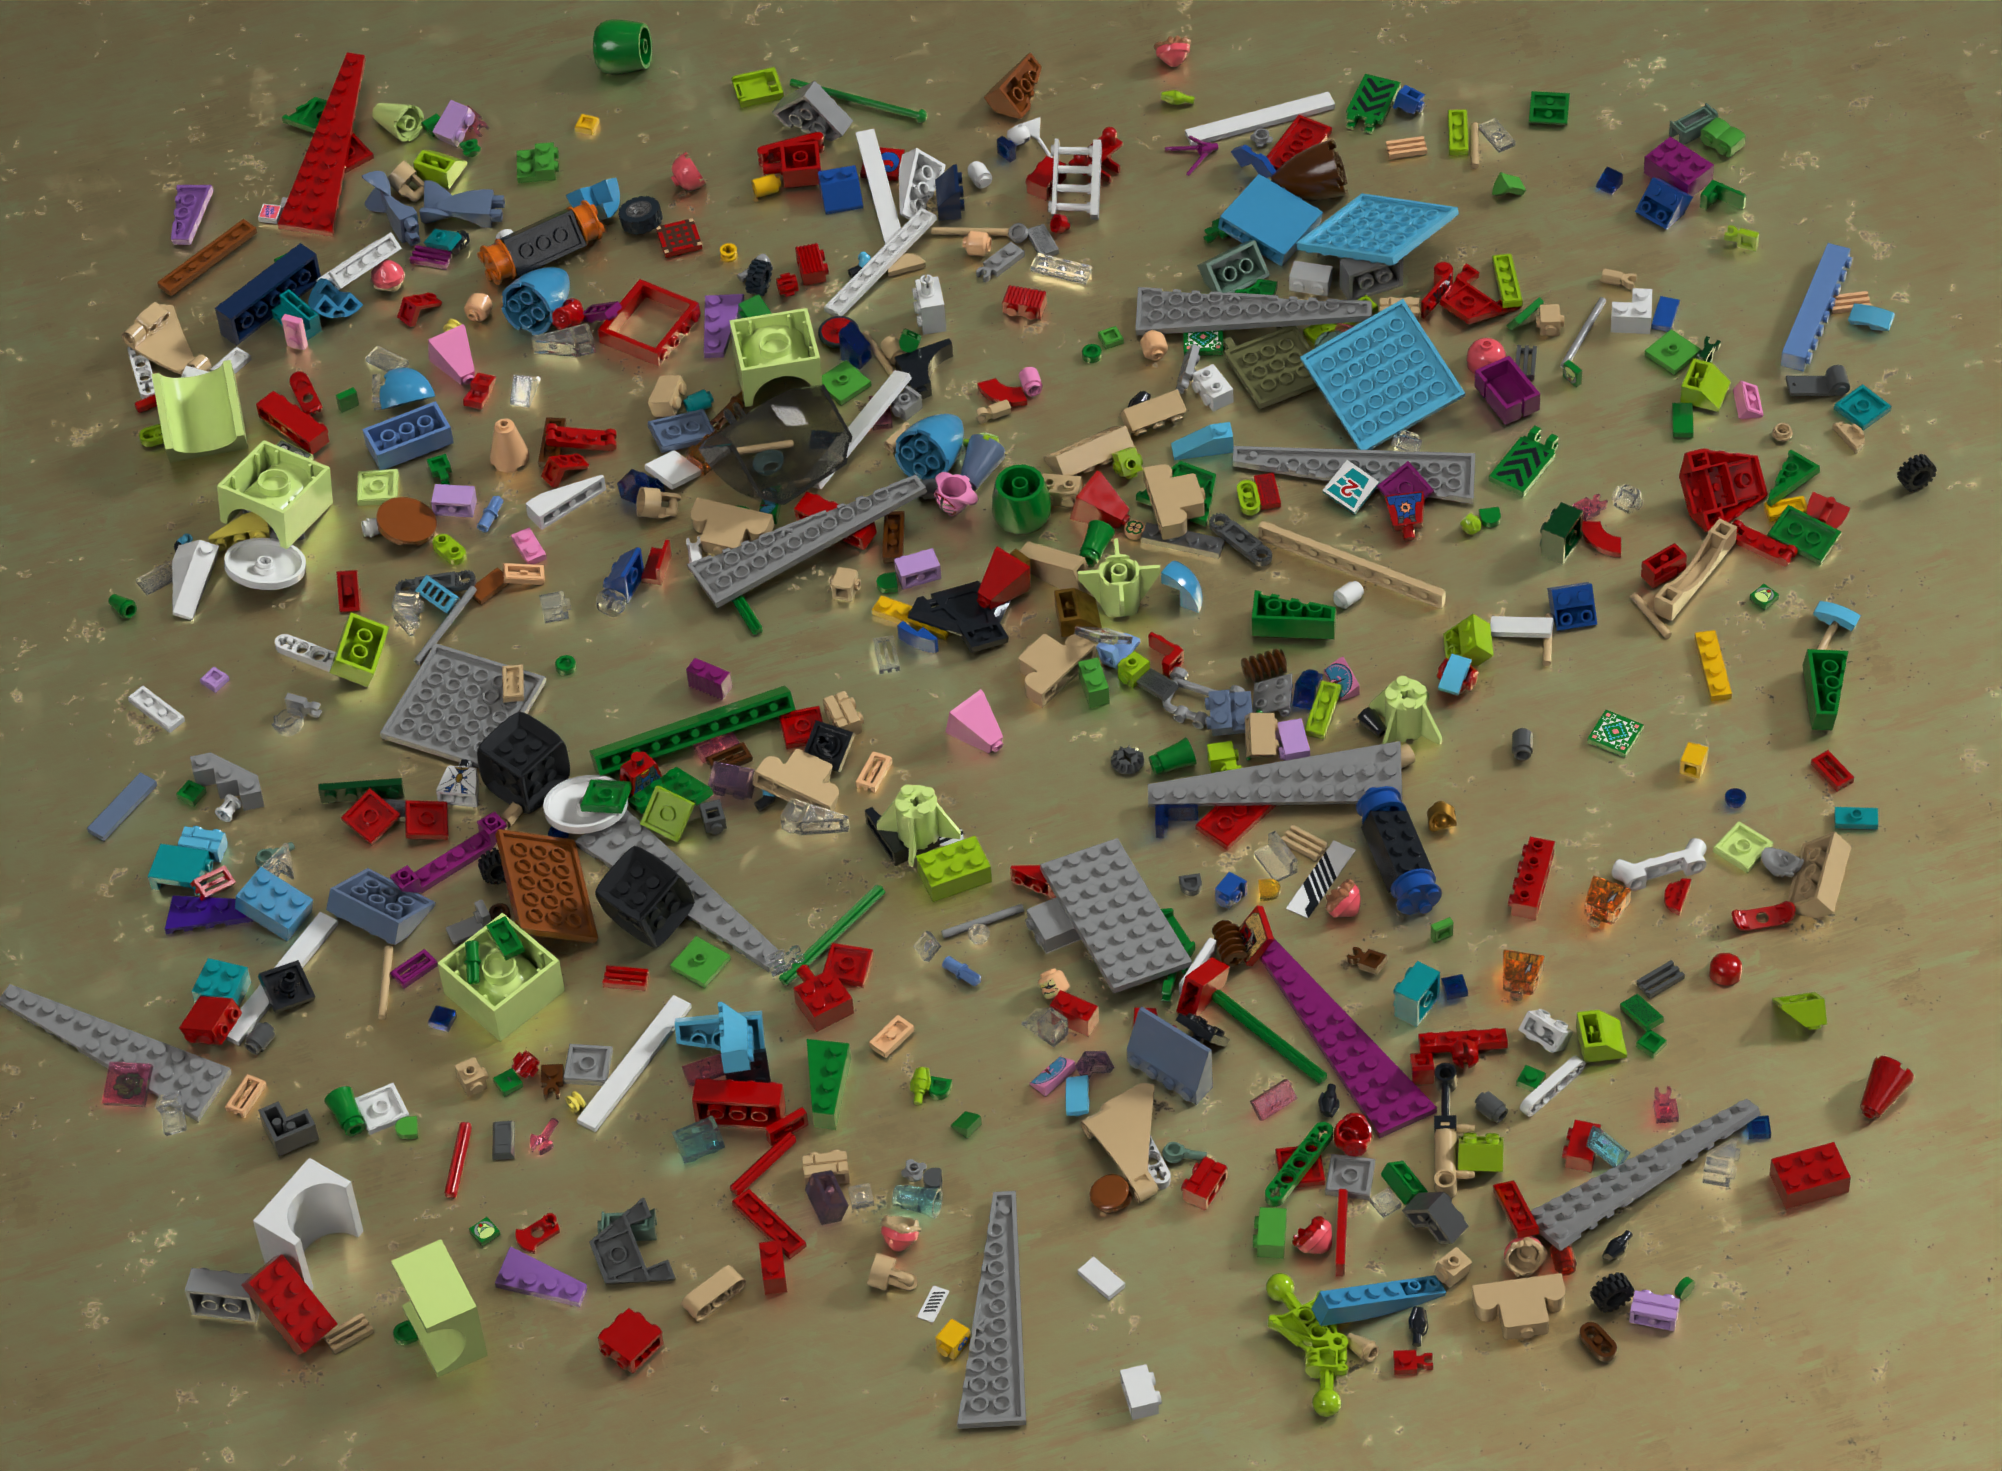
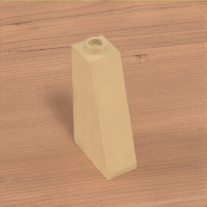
M1027 542L1021 548L1020 552L1030 559L1031 575L1059 589L1076 588L1090 594L1078 580V571L1089 570L1085 557L1032 542Z

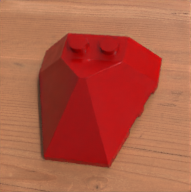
M1705 448L1684 454L1679 479L1689 516L1705 532L1709 531L1719 518L1729 523L1768 495L1757 455L1728 453L1720 450L1713 451Z

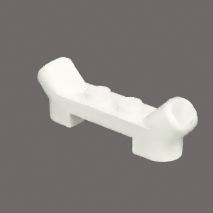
M1692 838L1685 850L1667 853L1664 856L1649 858L1635 864L1618 859L1615 861L1611 873L1614 879L1624 882L1627 890L1637 891L1646 888V881L1682 870L1686 876L1701 872L1707 865L1703 857L1707 847L1701 839Z

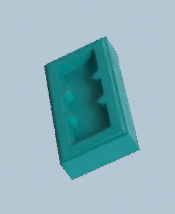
M434 229L423 243L429 248L451 251L461 240L462 236L459 232Z
M1835 807V828L1878 829V808Z

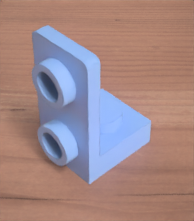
M1121 636L1114 645L1100 641L1096 649L1102 664L1118 669L1120 660L1130 655L1141 641L1140 638L1135 636Z

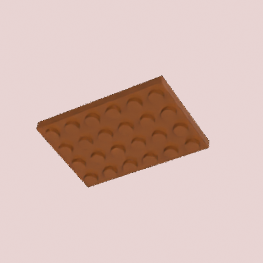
M498 829L495 836L515 924L528 935L596 943L598 934L575 840Z

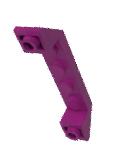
M493 811L477 821L479 829L477 834L419 870L413 872L406 865L390 875V879L403 892L424 893L480 858L482 854H486L487 850L491 851L497 843L495 836L497 830H505L507 825Z

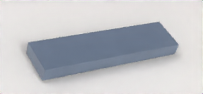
M140 772L87 827L88 833L105 841L156 788L157 782Z

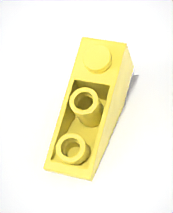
M249 512L244 513L208 536L209 543L219 545L218 551H223L246 539L270 538L267 522L259 515Z

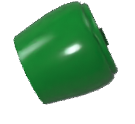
M617 19L606 20L596 27L593 37V54L598 69L605 74L619 75L649 68L652 58V39L648 26L645 23Z
M1025 464L1005 468L996 478L992 495V513L995 521L1005 531L1017 535L1029 534L1039 530L1046 524L1051 511L1050 494L1041 472Z

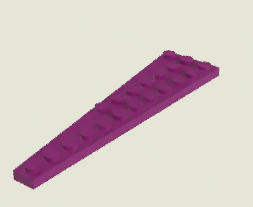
M1274 938V941L1262 954L1260 960L1362 1114L1366 1117L1378 1138H1382L1437 1113V1107Z

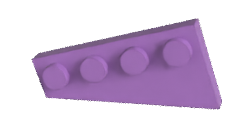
M177 185V196H175L176 209H174L175 220L172 224L171 234L173 245H191L214 191L212 185Z
M744 294L705 296L704 358H722L725 356L731 335L729 320L737 318L738 304L744 301Z
M511 1246L495 1281L496 1288L576 1307L581 1306L587 1291V1284Z

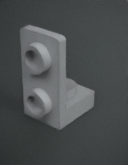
M482 899L474 902L476 911L473 912V917L446 927V932L454 945L468 940L491 922L490 913Z

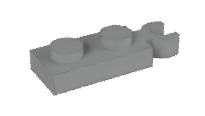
M1009 242L983 262L984 267L976 270V277L984 275L983 282L985 283L991 279L992 275L998 277L1025 257L1024 250Z
M1192 344L1184 355L1176 387L1180 394H1183L1185 388H1188L1189 380H1193V373L1196 372L1194 367L1200 359V355H1198L1200 347Z

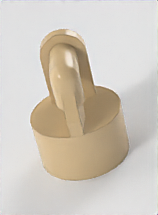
M406 161L401 162L388 176L390 186L401 196L410 199L412 202H417L424 195V181L416 175L417 171ZM411 181L419 187L415 192L408 187Z
M641 487L636 500L638 517L655 519L675 517L678 514V501L681 500V495L661 492L658 488ZM661 501L669 502V507H661Z
M877 1253L870 1270L867 1285L884 1291L887 1290L889 1285L911 1291L917 1287L918 1280L914 1274L894 1268L896 1258Z

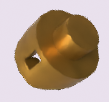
M1438 801L1428 809V826L1432 832L1457 825L1455 808L1444 801Z

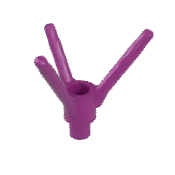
M1189 136L1188 138L1197 143V146L1165 147V151L1197 150L1201 156L1186 173L1187 176H1190L1208 154L1218 150L1217 143L1211 144L1210 142H1203L1193 136Z

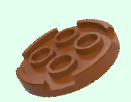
M397 497L389 499L379 507L376 515L379 532L387 540L398 545H422L433 537L436 530L437 520L433 511L426 504L413 498Z

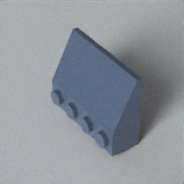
M367 868L330 888L326 910L333 913L336 917L368 931L371 935H376L387 943L396 945L414 931L435 907L436 902L418 893L403 892L391 879Z
M1141 1007L1127 1046V1062L1133 1068H1138L1145 1072L1149 1078L1161 1082L1168 1090H1173L1180 1094L1184 1100L1191 1101L1197 1105L1213 1088L1212 1050L1144 1007Z

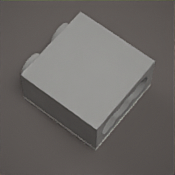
M1057 897L1027 909L1026 925L1029 931H1033L1038 946H1042L1046 954L1081 940Z

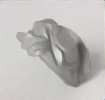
M1766 847L1761 854L1764 866L1777 877H1793V873L1798 872L1804 863V859L1773 847Z

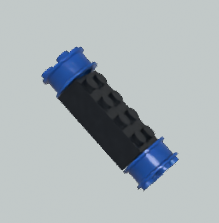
M1390 786L1369 788L1358 800L1356 810L1362 816L1361 829L1388 893H1391L1397 899L1396 906L1401 913L1409 915L1418 912L1422 914L1428 913L1439 902L1442 891L1435 884V874L1406 806L1400 801L1401 794L1398 789Z

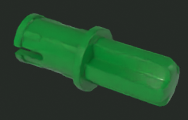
M472 940L465 942L466 960L464 964L467 967V982L469 984H478L480 982L479 965L481 964L479 959V942Z

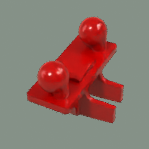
M1106 127L1102 131V136L1097 139L1102 142L1101 164L1119 174L1120 165L1114 162L1111 157L1114 152L1123 146V142L1117 138L1115 128ZM1074 155L1073 159L1069 161V166H1089V164H1092V157H1089V155ZM1101 169V180L1110 184L1112 182L1111 175Z

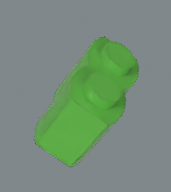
M1716 117L1701 129L1700 139L1706 146L1715 148L1719 154L1731 157L1745 146L1746 135L1741 130L1731 127L1723 119Z

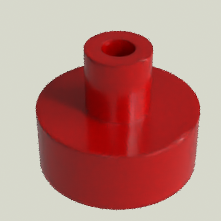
M1055 214L1052 217L1050 230L1053 233L1063 234L1065 230L1070 229V223H1068L1065 215Z

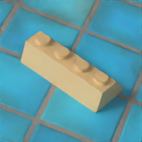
M1112 426L1043 458L1054 474L1077 476V473L1081 471L1087 473L1094 470V466L1099 463L1102 466L1112 462V453L1134 447V444L1126 426Z
M1836 832L1803 843L1799 858L1804 859V863L1801 869L1794 874L1787 900L1794 904L1795 914L1818 919L1834 913L1851 846Z

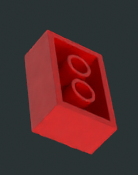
M1835 1142L1771 1159L1769 1174L1785 1209L1849 1192L1851 1176Z

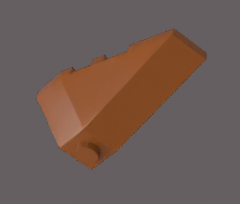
M1031 52L984 96L988 105L996 113L1021 119L1031 107L1030 99L1035 93L1033 91L1034 85L1038 82L1042 68Z

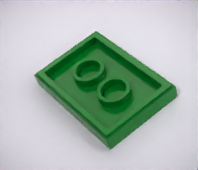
M1788 505L1767 536L1786 545H1794L1798 549V554L1821 565L1841 537L1842 532Z

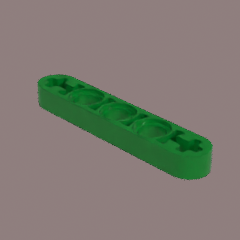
M1327 1122L1317 1123L1265 1190V1201L1268 1205L1273 1207L1280 1206L1289 1197L1332 1141L1333 1127ZM1324 1131H1327V1134L1324 1133V1134H1322V1136L1320 1137V1132L1323 1133ZM1309 1145H1314L1317 1147V1150L1308 1152L1305 1148ZM1301 1160L1305 1163V1166L1298 1168L1293 1163ZM1285 1176H1290L1293 1178V1181L1291 1183H1284L1281 1179ZM1279 1187V1196L1271 1197V1194L1275 1195L1278 1192Z

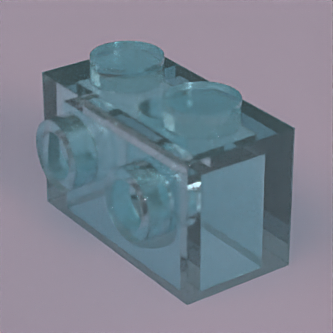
M713 1116L672 1132L684 1164L696 1161L698 1158L716 1153L720 1149L725 1148L719 1127Z

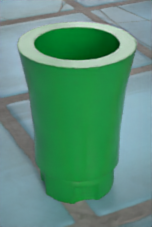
M1100 520L1089 522L1079 556L1085 557L1088 566L1094 567L1101 559L1108 543L1115 535L1114 529L1106 522Z
M1186 737L1148 758L1155 775L1165 774L1172 770L1197 764L1191 744Z
M343 1086L331 1091L326 1096L324 1102L334 1114L341 1129L349 1137L360 1134L364 1131L365 1124L356 1103L353 1089L349 1086Z

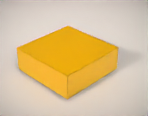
M581 114L575 125V132L593 135L599 124V118Z

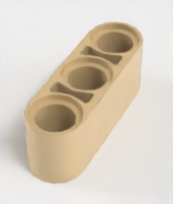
M725 1266L688 1293L682 1300L681 1305L696 1321H701L737 1295L745 1287L746 1280L732 1266Z

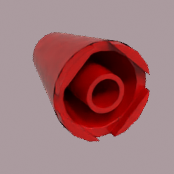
M1876 1057L1873 1061L1860 1105L1862 1114L1869 1119L1879 1118L1912 1085L1915 1077L1911 1070L1908 1068L1906 1071L1900 1067L1902 1063L1890 1057Z

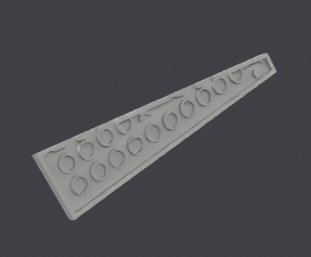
M1138 287L1135 331L1137 336L1144 335L1151 330L1161 332L1162 334L1363 322L1372 317L1371 301L1345 299L1318 301L1317 298L1309 297L1308 300H1300L1295 296L1284 299L1279 298L1278 295L1229 292L1202 294L1196 290H1192V293H1185L1179 289H1173V292L1162 291V288Z
M1234 446L1233 449L1234 467L1330 481L1346 460H1348L1379 481L1380 484L1409 461L1433 488L1434 493L1429 497L1473 504L1475 453Z
M913 475L887 487L877 489L872 495L867 497L859 496L855 498L856 501L846 505L844 503L839 504L836 509L828 512L824 510L775 529L772 532L762 534L757 540L751 542L748 540L744 541L739 547L731 550L730 548L724 549L721 554L713 557L711 555L688 563L687 566L715 606L719 608L927 493V490L917 475Z
M1397 741L1148 784V807L1357 804L1358 800L1369 788L1383 786L1398 789L1401 794L1400 801L1402 802L1401 742Z
M626 810L619 821L610 827L597 832L586 833L575 840L576 847L593 858L600 859L610 869L631 847L638 846L645 849L669 865L688 884L694 895L695 903L686 919L698 923L706 932L710 931L716 935L718 940L727 942L733 946L735 951L745 955L746 958L767 972H770L785 961L783 953L648 828L640 825V821L628 810Z
M1748 1099L1739 1101L1726 1110L1720 1111L1718 1114L1701 1121L1699 1124L1682 1131L1678 1135L1664 1140L1655 1147L1645 1150L1643 1153L1626 1160V1162L1609 1169L1607 1172L1591 1178L1582 1185L1572 1188L1559 1197L1553 1198L1551 1201L1534 1208L1531 1213L1539 1226L1540 1235L1559 1251L1563 1250L1579 1239L1584 1230L1587 1228L1594 1229L1598 1226L1597 1222L1604 1217L1608 1219L1613 1216L1615 1209L1626 1207L1635 1199L1641 1197L1682 1169L1681 1164L1687 1160L1693 1161L1698 1158V1153L1703 1149L1710 1150L1714 1147L1715 1141L1726 1139L1733 1132L1761 1115L1759 1107Z
M1016 1191L993 1192L990 1221L972 1325V1336L963 1383V1394L958 1415V1429L1026 1425Z

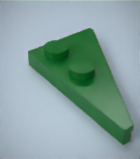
M1789 450L1788 458L1783 463L1782 470H1780L1775 480L1774 489H1771L1767 505L1773 506L1820 473V466L1797 452Z

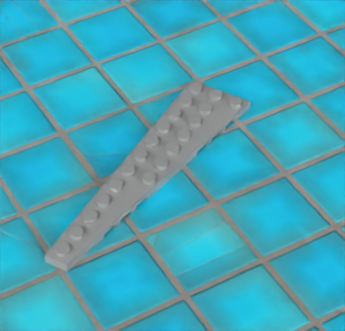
M9 984L0 997V1005L21 1018H25L31 1024L42 1027L48 1034L55 1035L65 1044L74 1046L80 1053L119 1076L122 1074L127 1076L128 1073L140 1074V1077L146 1080L144 1084L146 1092L157 1095L163 1102L174 1105L180 1112L197 1122L201 1120L232 1074L229 1067Z

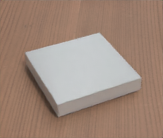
M675 450L645 464V470L671 490L701 476L702 471Z
M394 1083L355 1098L369 1135L394 1126L403 1117H410Z

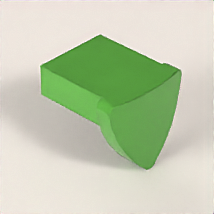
M1500 172L1494 183L1492 195L1501 196L1509 192L1522 196L1526 189L1519 177Z

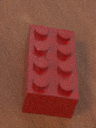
M695 1079L692 1104L696 1125L765 1129L767 1126L785 1117L786 1104L783 1084L776 1082L734 1081L731 1079Z
M283 1254L273 1257L241 1284L296 1355L305 1353L338 1325Z

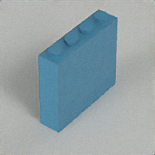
M1258 174L1220 216L1218 228L1241 243L1255 240L1261 255L1282 267L1297 251L1296 242L1321 224L1323 212L1305 202L1302 198L1290 193L1285 188L1275 184L1270 179Z

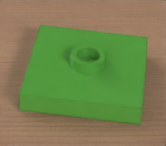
M1671 329L1645 350V356L1673 375H1676L1693 358L1697 357L1701 349Z
M847 360L822 375L823 391L840 406L872 386L871 381Z
M696 936L670 964V968L699 986L706 988L731 960V957L726 952Z

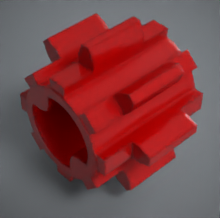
M785 273L781 274L780 278H776L780 296L795 295L794 292L799 291L795 274Z
M527 1050L523 1053L518 1052L512 1059L514 1062L512 1068L525 1079L529 1076L533 1077L539 1070L538 1065L540 1061Z

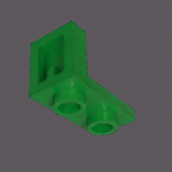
M1712 180L1700 195V208L1705 210L1711 204H1714L1717 199L1742 210L1746 204L1745 193L1715 180Z

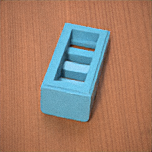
M428 575L424 577L415 592L446 614L451 612L460 597ZM428 582H431V586L426 591V593H424L422 590L425 588ZM435 586L438 587V589L431 598L429 594L432 592ZM443 591L444 594L437 602L435 599L440 594V592ZM449 595L450 599L447 601L445 606L441 605L445 598Z

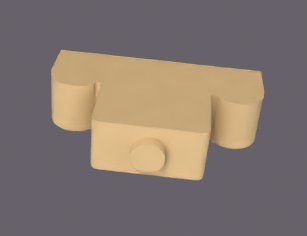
M1165 464L1143 468L1144 484L1162 539L1166 540L1183 536L1187 532V519L1205 515L1204 500L1206 497L1204 488H1200L1194 473L1172 477L1171 467Z
M696 498L690 513L694 529L702 533L700 541L703 552L714 554L715 556L723 553L722 550L730 548L731 550L741 546V543L750 540L751 542L757 540L760 535L772 532L775 526L772 514L702 498Z
M1043 634L1019 656V670L1026 676V697L1043 708L1079 674L1078 662L1096 658L1095 644L1081 635L1074 634L1067 637L1065 645H1062L1047 634Z
M795 749L785 764H782L783 762L774 756L766 757L755 771L754 786L828 820L836 807L839 795L838 787L828 783L833 767L832 764L800 749Z
M1562 1273L1472 1285V1302L1475 1315L1484 1322L1492 1321L1498 1316L1503 1338L1506 1340L1516 1338L1527 1339L1533 1336L1548 1334L1549 1317L1547 1311L1559 1312L1565 1305V1286Z

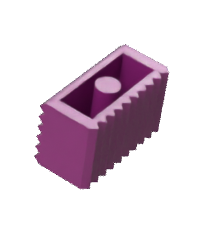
M694 658L686 669L688 686H692V689H699V691L706 692V694L713 695V697L720 698V700H723L732 689L731 672L698 658Z

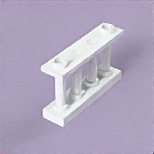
M1055 139L1054 145H1051V156H1054L1052 201L1048 202V212L1053 217L1057 214V211H1087V213H1090L1091 219L1099 220L1101 140L1093 139V145L1089 147H1060L1059 139ZM1059 154L1089 155V157H1092V164H1089V166L1059 165ZM1058 174H1088L1092 178L1091 183H1088V185L1058 184ZM1058 192L1088 193V195H1091V202H1087V204L1057 203Z
M390 232L320 278L327 279L339 290L402 248Z

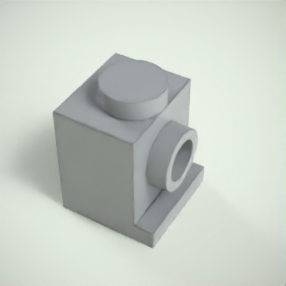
M908 385L904 387L905 390L891 403L892 413L905 421L922 409L921 394Z

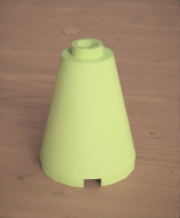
M378 103L373 108V119L400 141H413L422 131L421 119L424 120L422 110L415 105Z

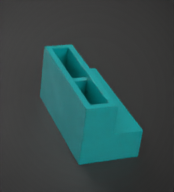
M290 289L279 295L281 304L272 309L273 318L282 325L281 319L284 314L302 318L307 340L322 331L319 314L312 310Z

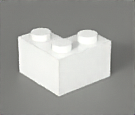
M1633 288L1632 303L1612 302L1611 332L1650 334L1653 289Z

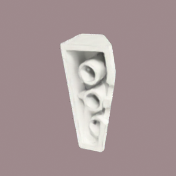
M918 148L902 154L899 168L900 215L909 220L921 208H926L927 202L935 194V179L944 173L946 166Z
M203 540L178 545L172 560L173 615L193 620L217 561L219 545Z

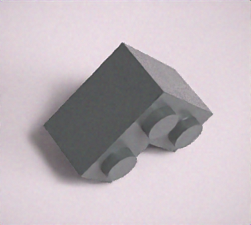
M278 1101L258 1110L262 1125L278 1157L319 1140L316 1125L308 1109L286 1117Z
M1445 1192L1418 1193L1402 1210L1414 1228L1427 1227L1439 1244H1453L1468 1228L1463 1214L1455 1208L1451 1198Z

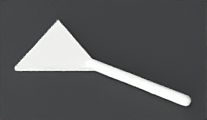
M1040 117L1021 123L1027 126L1031 137L1037 139L1046 155L1053 158L1039 137Z

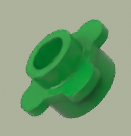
M471 139L460 143V148L463 149L465 156L474 157L481 151V147L477 144L478 140Z

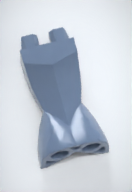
M373 171L362 175L365 181L375 187L365 201L366 208L373 212L386 213L390 225L401 243L408 242L410 246L420 243L417 212L413 207L404 205L392 197L387 175L383 171Z
M424 181V207L419 210L423 224L456 217L475 223L483 228H492L493 222H502L503 220L502 209L495 208H504L505 199L504 195H494V191L491 189L471 190L452 196L438 183Z

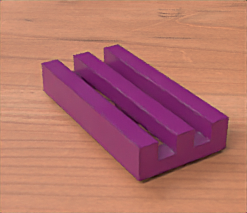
M415 245V251L412 252L409 260L411 264L446 270L453 255L452 251Z
M423 949L391 971V977L396 979V982L405 989L436 968L438 962Z

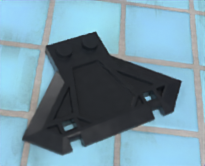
M975 581L932 593V599L927 600L924 596L918 597L908 618L961 636L969 651L973 653L1008 643L1009 637L1000 623L1011 600L993 609L981 607L977 602L981 583Z

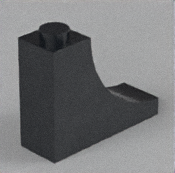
M948 338L895 357L896 371L910 374L912 379L907 385L921 394L922 399L932 396L930 377L935 368L943 361L953 357L952 342Z
M873 807L866 809V824L893 864L897 866L908 861L909 848L898 838V832L877 830L876 824L881 815ZM940 838L934 844L932 842L927 845L928 848L917 849L916 856L939 847Z

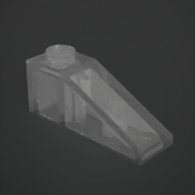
M588 323L531 337L533 351L538 354L580 357L596 353L594 338Z
M790 798L780 816L782 829L799 835L848 832L850 829L848 816L794 798Z

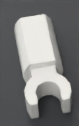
M700 536L697 537L696 543H691L690 539L687 538L686 545L689 563L703 558Z

